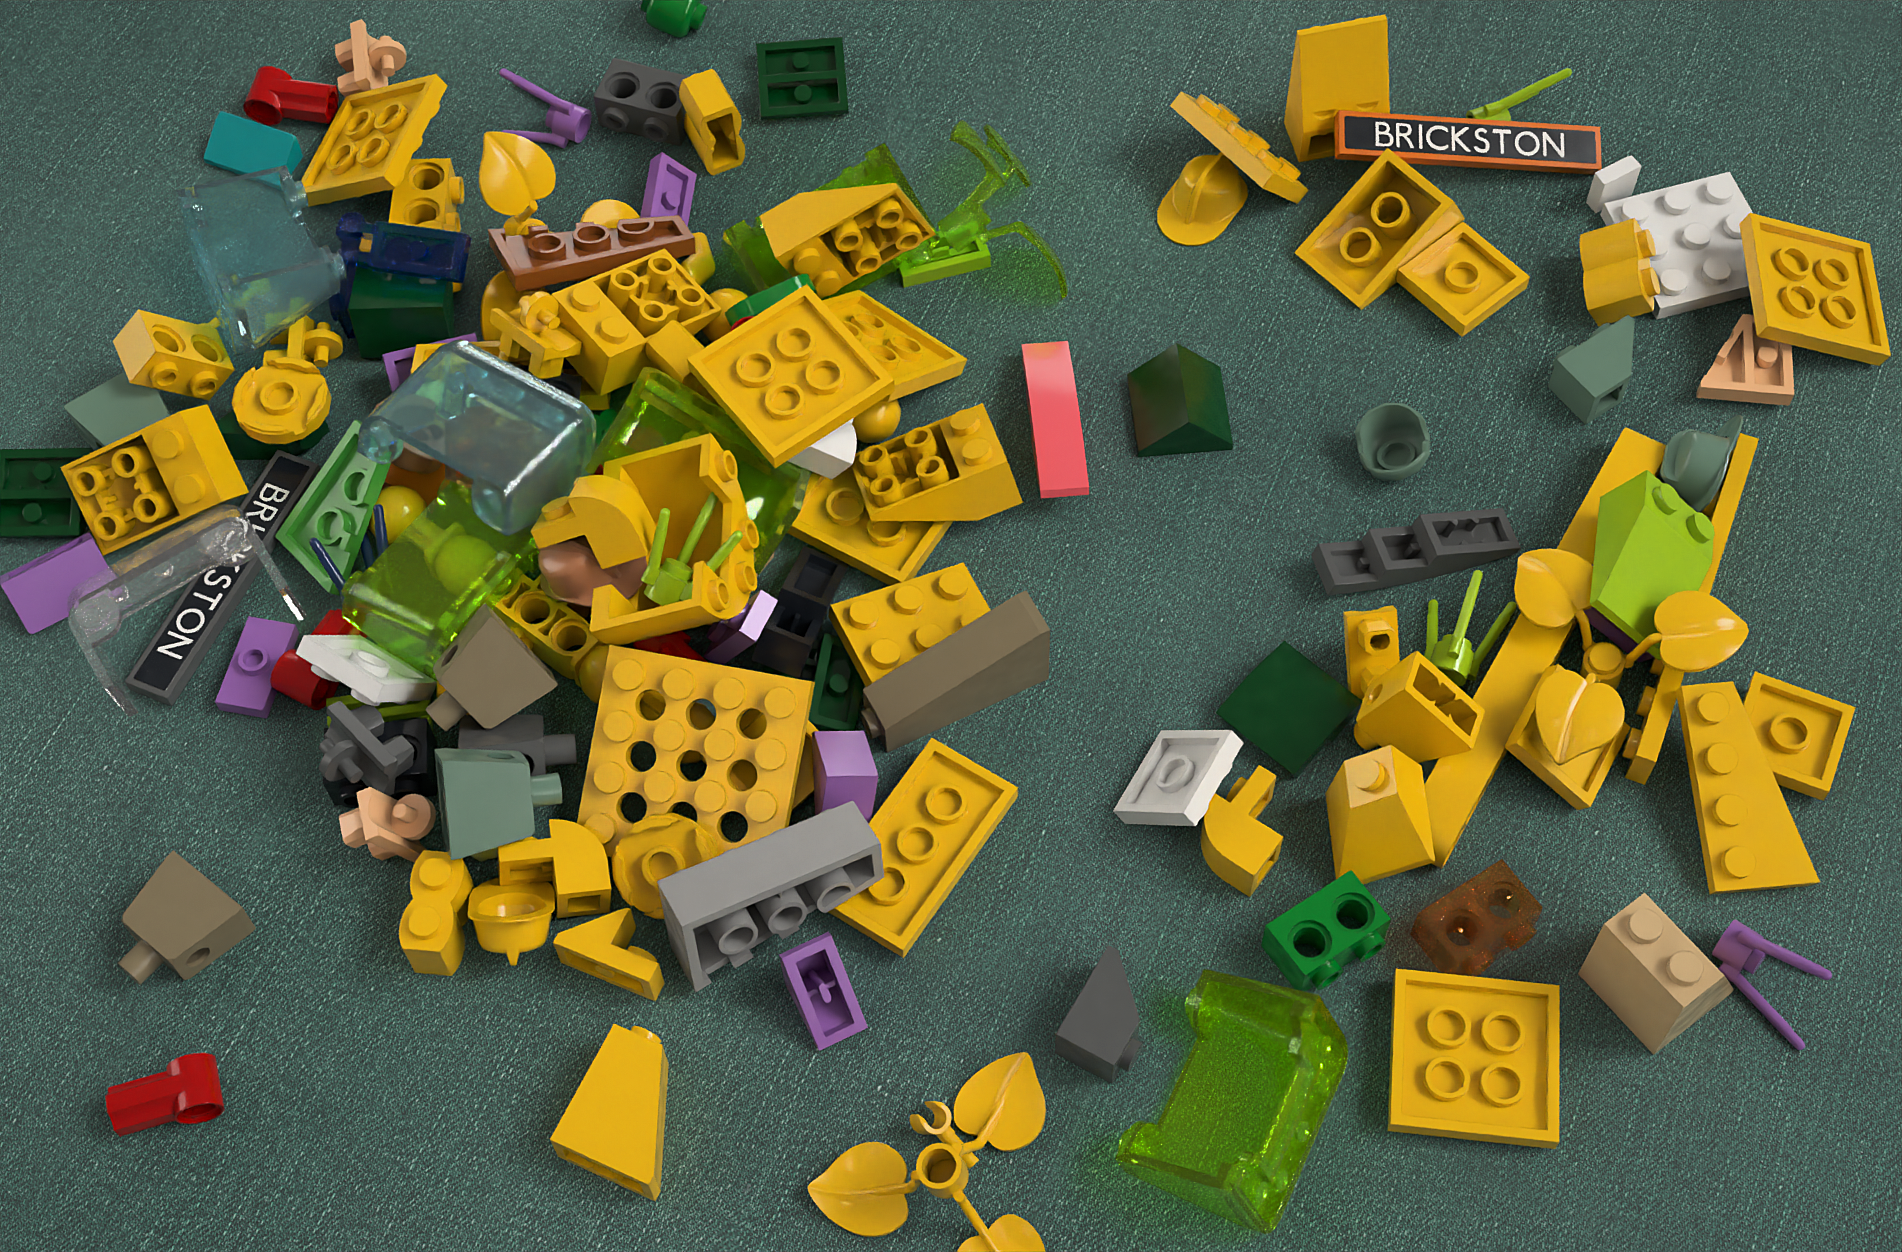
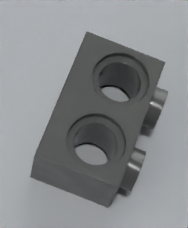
M613 58L593 96L599 126L606 127L615 132H626L646 137L655 142H666L681 146L687 133L684 129L686 111L679 98V87L682 80L690 76Z

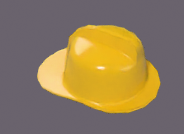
M1222 152L1218 155L1194 157L1186 163L1180 177L1162 199L1157 210L1158 226L1163 235L1177 244L1200 246L1211 242L1225 231L1238 211L1243 207L1248 198L1247 185L1239 175L1234 164Z
M499 878L483 882L475 887L469 896L468 917L473 921L476 936L482 949L493 953L506 954L510 965L516 966L520 953L543 946L547 941L551 915L555 910V891L552 884L547 881L500 886Z

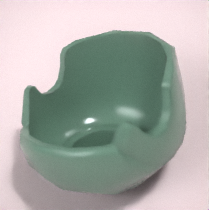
M1383 403L1368 410L1357 424L1355 436L1360 461L1364 469L1379 480H1403L1418 473L1430 455V435L1425 419L1418 411L1405 403Z

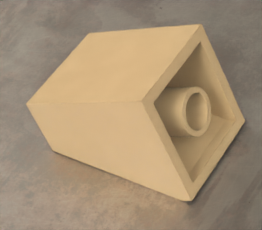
M1643 893L1604 923L1578 973L1653 1055L1729 996L1734 990L1725 975L1646 893Z

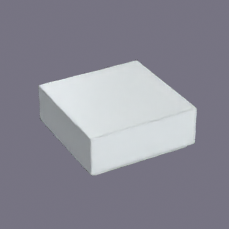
M1631 155L1595 172L1586 203L1597 213L1602 210L1604 203L1631 196L1641 165Z

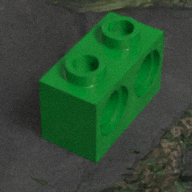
M1350 870L1265 925L1261 947L1297 993L1301 995L1313 986L1318 990H1322L1331 985L1343 973L1342 967L1354 959L1358 958L1360 962H1364L1376 955L1386 944L1384 939L1391 918L1353 871ZM1344 916L1353 917L1360 922L1362 927L1359 929H1348L1340 924L1338 918ZM1300 944L1312 945L1319 951L1320 955L1305 957L1296 951L1295 946Z

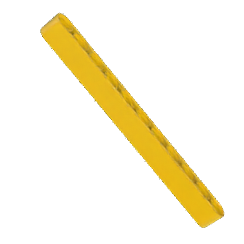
M1625 427L1557 549L1576 554L1591 565L1594 564L1600 497L1646 470L1657 478L1661 471L1666 445ZM1522 613L1518 616L1472 698L1485 710L1474 748L1468 752L1439 758L1424 784L1435 862L1431 864L1442 869L1506 754L1507 749L1504 746L1545 668L1555 664L1578 622L1576 617L1562 628L1547 629L1529 622Z

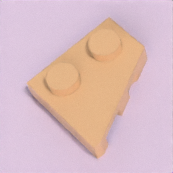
M1742 314L1733 328L1729 339L1717 354L1713 365L1702 378L1696 392V398L1789 406L1794 397L1792 345L1757 337L1754 315Z

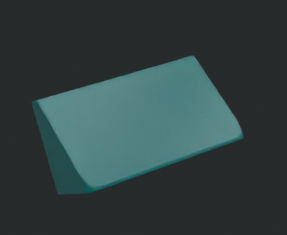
M220 111L215 119L203 159L207 164L282 188L304 156L298 140L293 134Z

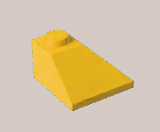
M1392 745L1345 760L1325 793L1336 879L1352 870L1364 885L1435 862L1422 766Z

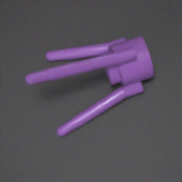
M505 68L499 71L501 77L551 105L545 122L546 126L551 128L552 134L520 130H503L501 132L515 134L532 142L551 143L563 149L567 146L569 140L580 143L585 138L590 128L592 117L589 109L562 100Z
M1734 919L1712 952L1714 957L1723 962L1719 970L1729 981L1735 984L1795 1049L1803 1050L1805 1048L1804 1041L1748 982L1741 972L1745 969L1749 973L1754 974L1767 954L1823 980H1830L1832 978L1831 971L1801 955L1764 939L1762 935Z

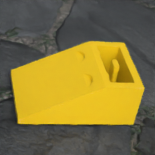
M1385 14L1297 30L1284 125L1298 162L1335 156L1334 116L1339 110L1390 113L1388 23Z
M897 183L798 193L759 216L775 258L793 277L808 274L817 290L816 295L820 299L835 294L845 285L865 274L874 272L884 263L906 251L915 249L923 241L936 235L934 229Z
M665 248L551 294L559 303V314L557 316L560 318L559 325L583 342L580 355L565 358L599 396L638 380L655 367L646 356V342L671 320L681 323L694 336L717 318L722 311Z
M983 403L960 410L951 416L926 426L915 428L906 434L878 445L869 446L855 454L854 462L851 465L871 521H978L1023 503L1009 463Z
M208 404L179 411L60 467L103 556L249 493Z

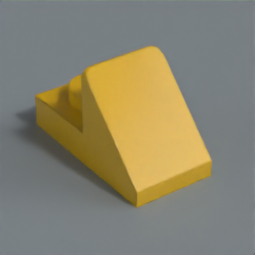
M630 908L620 909L557 934L553 941L561 963L655 1002L665 984L659 963H657V959L651 953L636 946H629L625 950L636 929Z

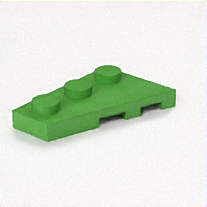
M356 419L275 535L283 546L328 593L340 596V593L310 546V539L317 538L347 583L369 525L374 504L378 500L396 452L369 424Z

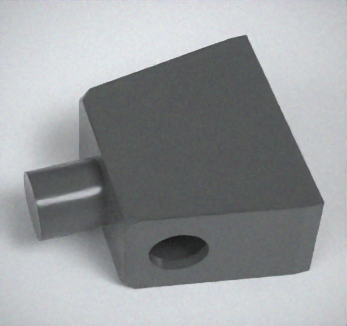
M465 715L460 719L458 749L519 751L529 763L530 776L546 774V766L577 764L575 733L544 735L543 716L512 715L489 730L484 729L471 715Z

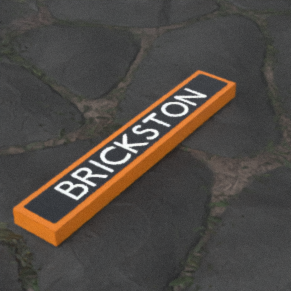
M1339 110L1334 116L1335 159L1375 162L1386 148H1389L1408 164L1594 175L1595 172L1602 169L1600 127L1343 110Z

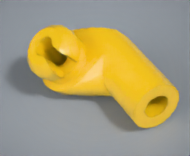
M702 232L692 233L695 237L696 254L689 255L680 265L690 276L696 277L697 283L701 286L713 276L716 267L707 236Z

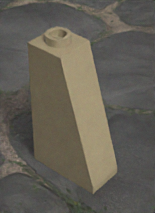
M1025 590L1013 596L864 688L865 709L860 711L859 715L868 736L871 739L879 737L888 753L1049 679L1050 629L1028 592Z

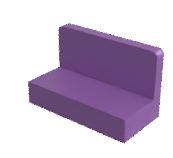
M90 532L0 576L1 587L30 634H34L117 592L120 588Z

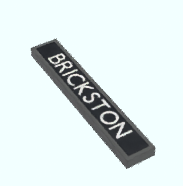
M277 449L124 681L129 690L171 707L174 705L278 544L279 540L275 537L276 533L321 470L319 464Z

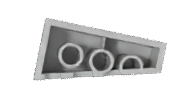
M852 800L658 880L657 884L670 946L695 993L711 984L712 982L708 975L725 964L731 962L734 968H737L752 959L753 955L750 949L769 937L779 934L783 940L800 929L798 926L810 912L818 908L821 912L827 913L884 878L881 843Z

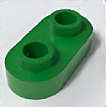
M801 274L738 302L725 312V316L732 327L739 319L758 315L806 284L815 294L817 290L809 275Z

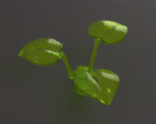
M960 120L954 125L949 140L971 151L983 163L986 175L967 199L938 221L937 226L958 253L977 238L985 244L994 237L1011 232L1019 233L1036 246L1053 267L1058 278L1062 301L1068 295V285L1063 265L1051 246L1030 225L1017 221L988 230L986 227L992 222V219L982 205L1000 187L1004 188L1007 185L1006 181L1014 173L1017 174L1026 188L1032 186V180L1025 166L1011 151L1005 139L988 123L983 126L984 132L987 135L985 146L977 132L965 120ZM987 148L996 151L1006 160V167L1003 173Z

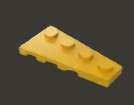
M1733 681L1679 687L1676 690L1709 895L1812 886L1820 883Z

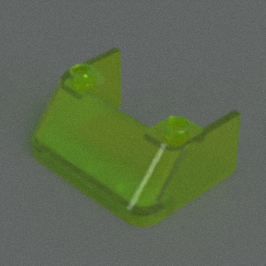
M643 367L595 447L584 470L593 475L600 463L604 467V462L711 433L723 451L729 450L736 460L738 468L737 480L745 500L748 516L755 523L759 533V545L754 549V569L759 575L800 513L811 471L788 461L774 468L723 408L666 373L652 367Z

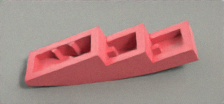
M1068 341L1021 344L1027 406L1031 424V441L1040 498L1089 495L1084 441Z

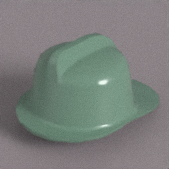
M1736 415L1729 419L1715 435L1692 429L1680 431L1668 441L1665 447L1660 472L1663 482L1671 485L1677 494L1684 499V502L1696 512H1702L1710 504L1721 485L1730 452L1743 424V417L1741 415Z

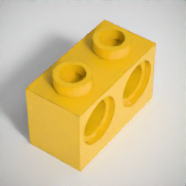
M451 158L410 159L404 170L405 177L403 181L392 192L389 223L396 225V227L410 229L416 227L421 222L436 220L442 224L456 226L459 239L461 225L456 208L457 204H463L464 182L461 176L456 177Z
M139 309L113 340L129 382L132 384L209 401L235 370L217 329Z

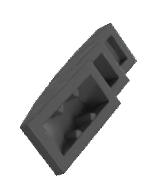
M1503 508L1420 514L1412 526L1369 529L1362 540L1318 544L1311 556L1327 596L1413 583L1466 570L1517 554L1521 547Z

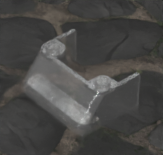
M230 504L216 506L81 581L69 593L67 598L69 627L102 687L129 717L139 712L101 644L111 639L119 631L123 619L189 583L191 580L219 565L236 567L258 556L298 621L307 617V614L252 522L241 508Z

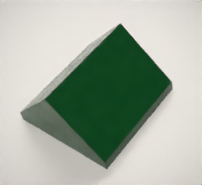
M452 262L357 264L348 311L361 358H380L382 354L416 347V344H429L455 338Z
M1175 343L1127 374L1138 457L1233 450V440L1220 366Z

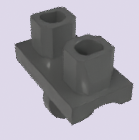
M341 701L328 706L326 714L331 718V724L324 735V740L319 745V750L324 754L319 765L320 773L328 781H338L346 777L351 783H356L361 779L368 787H372L388 796L394 794L396 777L413 766V746L402 735H397L384 743H381L376 738L383 734L384 720L381 713L374 706L366 704L349 710Z

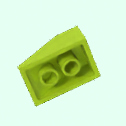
M1648 470L1601 496L1590 605L1638 644L1650 634L1659 633L1654 624V615L1659 604L1674 593L1686 590L1698 591L1710 568L1715 532L1714 526L1708 517L1701 512H1696L1679 497L1671 485L1663 484ZM1656 643L1647 650L1657 660H1661V643Z

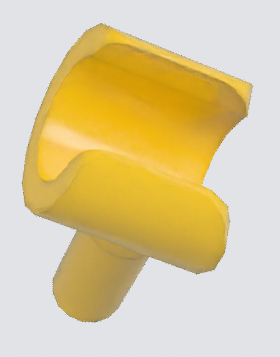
M937 1101L924 1102L934 1114V1122L931 1127L919 1114L910 1115V1124L917 1133L936 1135L943 1143L950 1146L955 1142L963 1144L962 1140L950 1126L952 1120L951 1112L944 1103ZM973 1152L964 1154L961 1157L968 1169L972 1168L979 1161Z

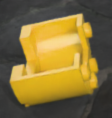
M711 433L604 462L603 476L620 480L636 491L644 501L656 526L661 509L668 508L670 510L668 530L660 562L662 565L666 558L677 559L710 493L713 492L719 499L687 563V566L693 569L691 576L693 580L692 599L662 606L644 594L647 586L646 583H643L637 593L628 600L612 584L594 588L590 633L603 643L619 646L731 619L742 612L751 591L756 590L757 575L754 569V549L759 545V533L755 523L748 516L745 500L737 480L738 468L736 460L729 450L723 451ZM735 531H741L743 537L717 570L713 572L706 563ZM651 550L649 554L646 556L647 565L649 562Z

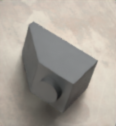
M1109 945L1107 946L1057 1031L1055 1040V1054L1111 1084L1114 1082L1120 1069L1127 1072L1132 1069L1143 1047V1042L1138 1040L1140 1018L1117 949Z

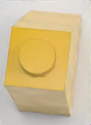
M613 1024L552 1134L550 1141L558 1157L656 1201L661 1192L669 1063L663 1045L660 1044L661 1040L654 1033L639 1026H632L631 1030Z

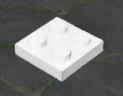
M304 635L295 653L313 664L311 670L316 675L334 682L341 681L352 688L350 694L355 699L371 706H379L381 702H394L406 705L408 701L430 700L437 685V681L361 635Z
M1161 730L1113 812L1125 824L1196 826L1198 821L1207 812L1209 802L1221 781L1230 772L1233 761L1243 742L1232 730Z

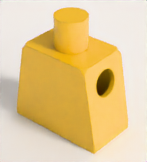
M1417 650L1369 685L1356 718L1357 723L1354 726V737L1363 749L1370 750L1378 746L1392 745L1415 762L1421 763L1472 750L1485 710Z

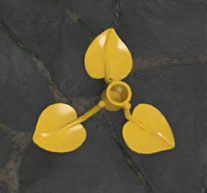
M485 132L483 136V154L479 168V187L482 197L492 210L512 216L503 226L506 236L528 235V226L545 225L542 221L530 216L538 209L535 200L547 197L554 190L556 182L554 165L541 147L524 137L506 132ZM604 199L593 203L587 208L580 222H594V224H600L607 228H617V223L620 219L640 218V216L632 207L624 202ZM504 270L496 274L486 286L481 302L480 326L483 341H501L502 331L489 322L491 309L499 308L503 312H511L520 307L519 302L523 296H531L540 291L548 293V291L543 288L536 291L523 290L516 292Z
M1551 548L1528 551L1518 557L1514 595L1522 615L1534 625L1547 629L1562 628L1576 617L1583 639L1582 648L1585 654L1580 675L1570 670L1556 671L1541 684L1535 702L1536 722L1541 740L1550 757L1558 766L1582 754L1601 748L1618 734L1624 721L1625 709L1616 689L1620 684L1624 668H1631L1634 665V661L1652 645L1661 643L1660 657L1668 668L1680 672H1700L1719 665L1739 650L1749 633L1747 624L1717 598L1700 591H1681L1668 596L1657 607L1654 615V624L1659 633L1650 634L1629 654H1623L1614 644L1608 642L1595 643L1592 639L1589 619L1583 611L1593 607L1590 605L1593 566L1588 561L1571 552Z
M1020 1052L1000 1058L979 1070L960 1089L954 1104V1121L962 1132L971 1136H978L975 1140L963 1144L955 1142L952 1146L944 1143H935L927 1146L918 1156L916 1170L911 1172V1180L908 1183H905L908 1175L907 1165L903 1157L895 1149L880 1142L858 1144L841 1154L823 1174L808 1185L807 1189L811 1198L830 1220L843 1229L864 1237H879L894 1232L905 1223L909 1208L904 1194L915 1192L920 1184L923 1183L928 1191L938 1198H954L979 1234L965 1240L957 1252H1046L1043 1241L1035 1228L1028 1221L1017 1215H1003L988 1229L963 1193L968 1183L969 1172L961 1158L962 1155L982 1149L987 1140L1000 1151H1016L1031 1144L1043 1128L1046 1117L1045 1098L1030 1055L1027 1052Z

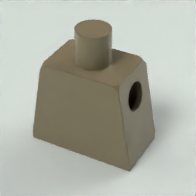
M485 603L436 661L433 671L438 682L446 691L426 708V711L446 732L467 713L484 729L489 730L552 691L558 684L547 666Z
M173 850L122 915L121 922L138 943L117 965L139 985L162 963L182 980H188L250 935L256 927L242 906Z

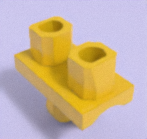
M540 291L531 296H523L519 302L520 307L511 312H503L499 308L491 309L489 322L502 331L499 349L509 357L523 358L531 356L528 371L537 378L546 379L560 376L564 357L580 355L583 342L559 325L560 318L557 317L559 314V303L549 293Z
M292 298L291 312L267 314V336L271 345L288 344V347L285 350H266L264 352L263 366L268 365L266 360L276 357H297L311 363L314 360L316 367H327L328 360L335 359L342 354L343 339L340 335L331 331L329 323L319 322L316 328L315 321L307 316L308 302L306 298Z
M1393 605L1371 611L1343 612L1348 690L1362 701L1369 685L1400 662L1397 609Z

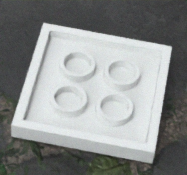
M1730 172L1604 203L1600 215L1606 226L1635 218L1642 230L1648 229L1653 237L1656 255L1650 257V267L1655 270L1660 286V294L1654 296V311H1652L1656 320L1750 296L1739 223L1749 213L1753 212Z

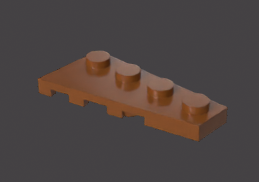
M680 215L620 219L617 223V228H607L600 224H594V222L576 223L574 231L548 233V225L528 226V235L506 236L505 228L488 229L490 247L516 292L523 290L536 291L543 289L547 285L570 280L583 281L593 275L605 273L664 248L675 260L682 256L696 254L695 237Z

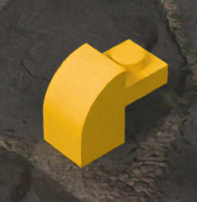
M588 475L579 478L569 496L560 497L547 503L541 509L542 513L530 531L539 549L585 535L601 569H606L647 556L652 548L656 525L644 501L630 486L612 477Z
M1260 765L1248 780L1240 777L1235 782L1226 800L1216 793L1213 795L1209 802L1208 810L1203 817L1200 837L1201 850L1211 870L1222 880L1248 897L1253 894L1279 859L1283 836L1256 820L1272 799L1277 777Z
M549 819L548 838L537 839L531 836L497 847L500 886L553 881L557 918L610 913L611 883L606 852L599 839L582 825L568 820Z

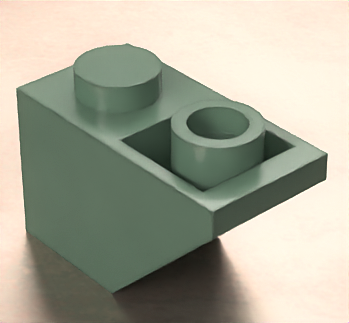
M1629 315L1612 325L1610 323L1601 325L1587 341L1577 347L1574 345L1566 347L1553 361L1554 369L1548 388L1585 425L1622 402L1632 372L1635 321Z

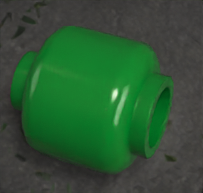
M643 0L640 10L646 13V22L649 26L676 38H683L691 28L695 30L700 29L708 6L701 4L702 0Z

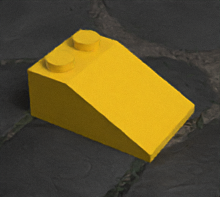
M1386 148L1294 253L1362 310L1397 283L1396 277L1399 268L1462 223L1465 218L1452 199L1389 148Z

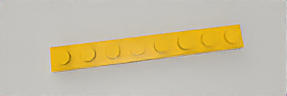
M1742 433L1739 434L1730 452L1721 485L1710 504L1701 512L1709 516V520L1714 526L1715 535L1713 538L1712 563L1698 590L1700 592L1710 595L1759 441L1758 438ZM1655 657L1649 673L1658 675L1654 688L1645 686L1636 710L1637 715L1644 717L1641 729L1631 728L1622 753L1623 757L1631 759L1625 778L1643 785L1646 784L1656 764L1677 699L1676 690L1681 686L1685 673L1668 668L1662 660H1657Z

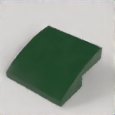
M842 37L756 43L761 120L849 113Z
M92 448L0 449V539L75 538L82 536L87 522L60 467L95 450Z
M824 633L821 641L816 640L799 677L802 680L815 682L808 720L818 731H855L865 684L840 637ZM762 664L760 672L795 678Z
M1284 641L1243 680L1216 711V714L1295 778H1298L1328 740L1333 742L1360 709L1362 700Z

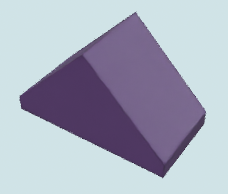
M812 732L815 816L827 809L838 807L853 800L867 823H869L872 818L879 775L865 732Z
M829 932L779 954L785 985L819 1051L868 1028Z

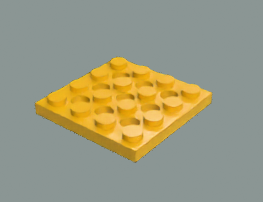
M610 645L577 824L591 831L601 842L606 856L613 857L620 838L634 824V822L624 817L621 810L622 801L626 795L635 792L644 798L647 805V811L643 819L652 814L672 813L673 808L680 802L691 804L697 813L696 823L709 834L717 856L727 850L741 847L768 836L778 829L789 827L815 682ZM651 690L660 692L666 703L664 713L656 720L647 719L640 709L641 698ZM701 699L710 701L716 710L714 723L705 730L695 727L690 719L691 707ZM753 708L760 710L767 721L765 732L757 739L746 737L740 728L742 715L747 710ZM641 741L650 743L656 752L655 764L645 772L636 769L631 762V751ZM692 750L701 753L707 764L705 774L697 781L687 779L680 767L683 756ZM740 760L751 762L757 770L756 783L746 791L738 789L731 780L732 767ZM731 811L742 814L748 824L745 837L738 842L728 840L721 829L723 818Z

